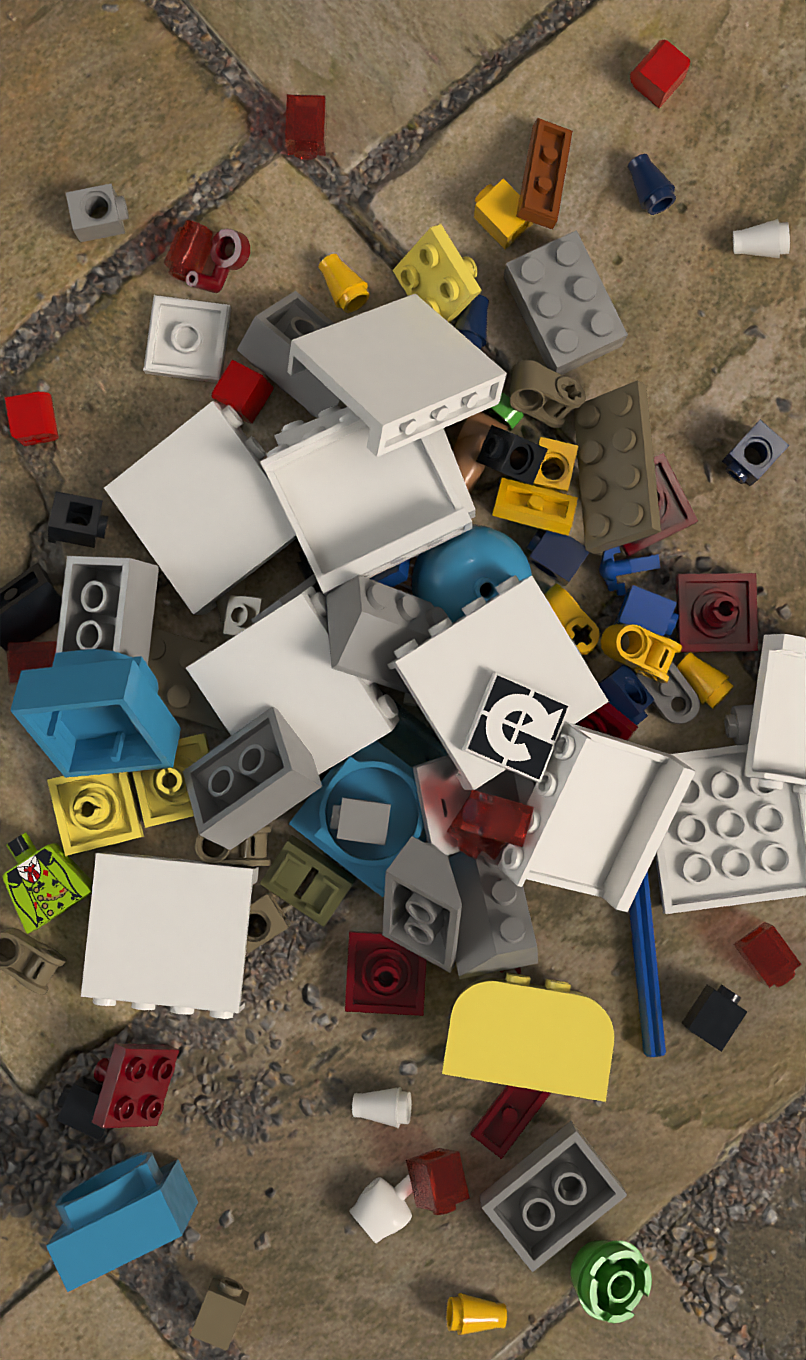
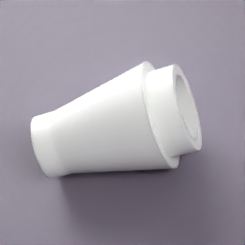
M776 219L743 230L733 231L734 254L780 258V254H789L790 234L788 222L779 223V220Z
M401 1087L368 1093H354L352 1103L353 1117L364 1118L399 1128L400 1124H409L412 1106L411 1093L402 1091Z

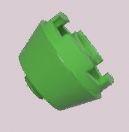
M591 1241L577 1252L571 1265V1282L585 1312L595 1319L609 1323L627 1321L635 1315L631 1311L639 1304L643 1294L647 1297L650 1294L652 1285L650 1267L645 1263L640 1251L626 1241Z

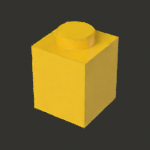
M503 178L495 186L492 184L487 185L475 198L474 218L506 250L533 223L516 217L520 195Z

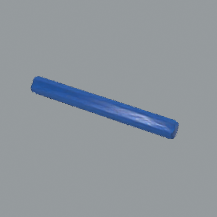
M647 871L629 908L643 1052L647 1057H660L665 1055L666 1047Z

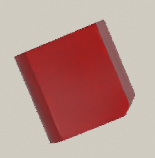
M659 40L630 73L631 83L636 90L656 107L660 108L684 81L690 67V59L668 40Z
M232 359L212 391L211 397L225 407L230 405L243 421L253 424L274 387L262 374Z
M37 391L4 397L11 436L20 444L29 446L55 441L59 438L52 395L50 393Z

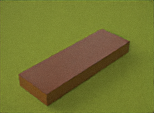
M540 118L536 119L532 126L516 217L549 229H553L556 225L572 130Z

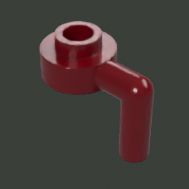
M228 228L217 232L210 245V255L215 263L211 276L190 271L186 276L187 285L204 291L219 293L225 284L230 270H238L248 261L250 256L248 238L243 233Z

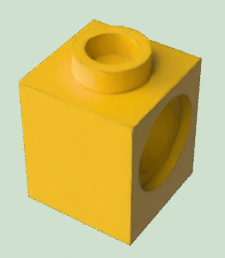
M540 437L538 445L548 449L541 467L546 463H555L560 467L562 476L557 480L547 479L542 474L540 467L533 486L567 494L578 445Z

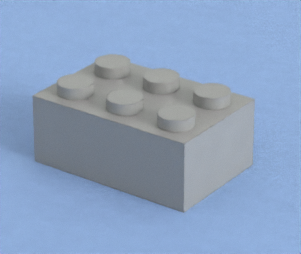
M577 230L506 263L503 278L548 369L563 375L622 347L628 334Z
M67 556L56 653L102 649L118 652L129 657L142 656L148 665L159 566L132 558Z
M571 1120L479 1196L484 1212L529 1269L534 1272L625 1198L627 1193L618 1178Z

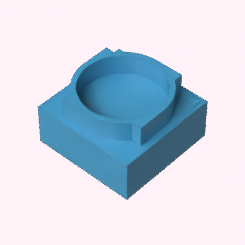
M102 649L55 653L52 667L21 671L10 711L65 778L173 768L181 727L159 697L158 681L142 656L129 657L118 652Z
M376 740L334 765L321 781L322 787L310 795L289 822V825L381 897H384L386 870L411 836L422 842H426L427 838L413 768ZM343 797L391 804L386 844L378 845L336 839L338 829H330L333 805H341Z
M140 1152L63 1193L55 1203L63 1224L46 1247L67 1292L181 1237L198 1204V1200L179 1160L177 1159L159 1168L152 1152Z

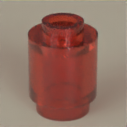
M186 220L183 227L177 229L164 260V264L169 268L168 273L182 282H186V276L190 271L202 273L213 246L211 241L213 232L200 223Z

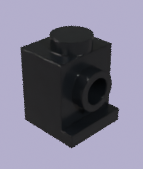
M56 491L48 524V542L56 544V541L95 548L96 539H105L109 516L102 515L103 500Z

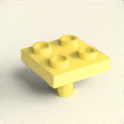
M442 224L430 227L392 270L408 296L417 294L449 323L482 291L475 280L478 272L475 261L470 257L460 256Z
M206 733L179 739L173 768L132 771L145 828L194 816L183 771L210 752Z
M129 772L67 778L60 776L47 780L65 856L144 837Z

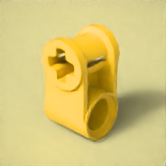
M555 583L544 596L572 640L575 636L572 630L575 628L580 632L584 629L590 632L587 638L590 644L586 645L580 642L576 645L581 655H587L593 651L599 641V628L580 608L574 598L562 586Z
M634 624L611 625L605 629L601 637V648L608 657L633 668L637 673L661 683H668L669 676L667 672L675 653H680L682 645ZM624 633L629 637V647L626 651H623L620 644Z

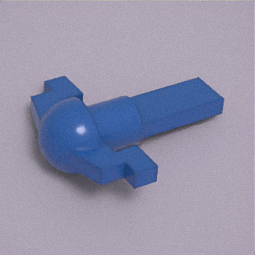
M620 546L603 551L599 573L609 591L616 590L618 596L625 595V583H617L616 576L660 568L659 554L614 561L613 554L621 553Z

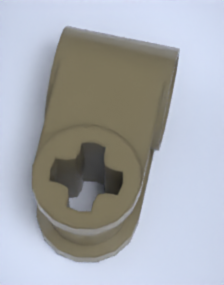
M533 360L520 361L511 370L510 404L512 408L518 412L528 414L550 427H561L567 420V414L572 409L579 408L586 400L585 391L577 381L550 370L539 362Z
M266 825L252 835L255 837V854H252V836L233 849L229 850L224 847L222 854L212 856L205 851L203 846L205 838L200 835L196 838L195 842L196 854L202 861L210 864L270 866L271 859L267 858V834L271 832V826Z
M6 928L0 931V939H10L16 946L14 957H6L0 952V970L15 978L27 989L37 994L45 995L49 989L47 986L58 966H64L67 959L55 949L38 942L19 929ZM45 963L44 966H43V968L41 969L40 973L37 974V972H38V970L40 969V967L42 966V964Z

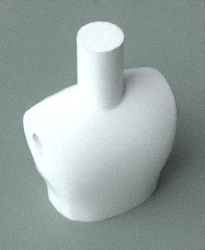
M413 1172L409 1173L395 1187L383 1178L378 1177L364 1189L349 1212L377 1244L383 1238L402 1229L411 1220L412 1214L405 1199L422 1183Z

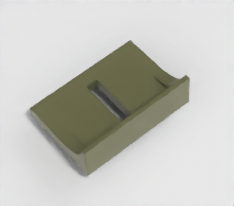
M292 835L259 884L324 927L355 882L356 877ZM314 867L319 872L303 896L300 897L296 894V891L311 868Z

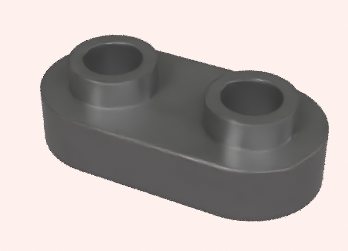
M673 662L667 672L669 676L668 683L653 681L635 671V675L655 699L652 704L666 721L673 724H682L691 721L697 715L700 706L698 695ZM675 697L682 699L684 707L680 712L674 711L671 707V701Z

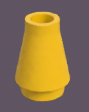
M330 254L319 263L318 268L324 276L337 308H342L345 313H351L361 308L370 297L367 291L368 284L350 269L337 254Z
M692 652L677 665L678 670L698 695L702 705L707 703L714 709L734 688V685L728 681L730 678L728 675L697 658Z
M459 1293L457 1297H449L446 1311L447 1328L449 1331H457L458 1335L505 1328L507 1322L505 1303H496Z

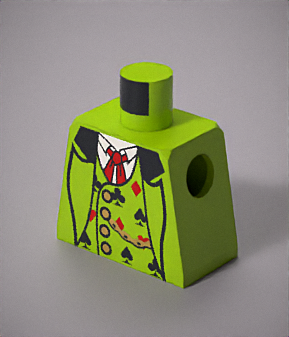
M24 833L6 845L18 864L5 872L2 877L27 934L38 930L92 894L93 881L69 856H65L64 850L57 843L48 844L38 851L28 834Z

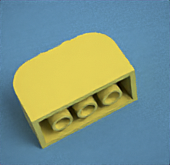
M506 972L505 979L484 978L472 982L459 994L451 1013L442 1074L606 1102L614 1047V1029L606 1011L591 997L581 992L570 990L571 984L568 982L545 979V986L530 984V976Z

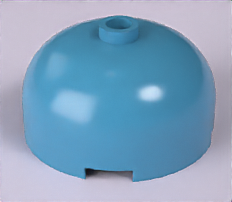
M472 524V529L419 554L412 574V594L431 602L434 607L442 608L453 623L465 616L462 608L481 596L487 602L498 595L495 589L496 586L514 575L520 581L532 576V572L526 555L513 539L496 529ZM485 582H488L490 584V586L481 587V585Z

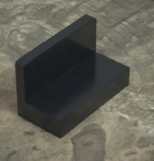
M38 562L0 588V646L9 655L14 654L60 621L62 596L54 588L47 572Z

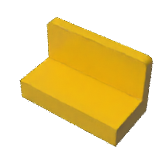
M502 477L492 516L569 536L578 497Z

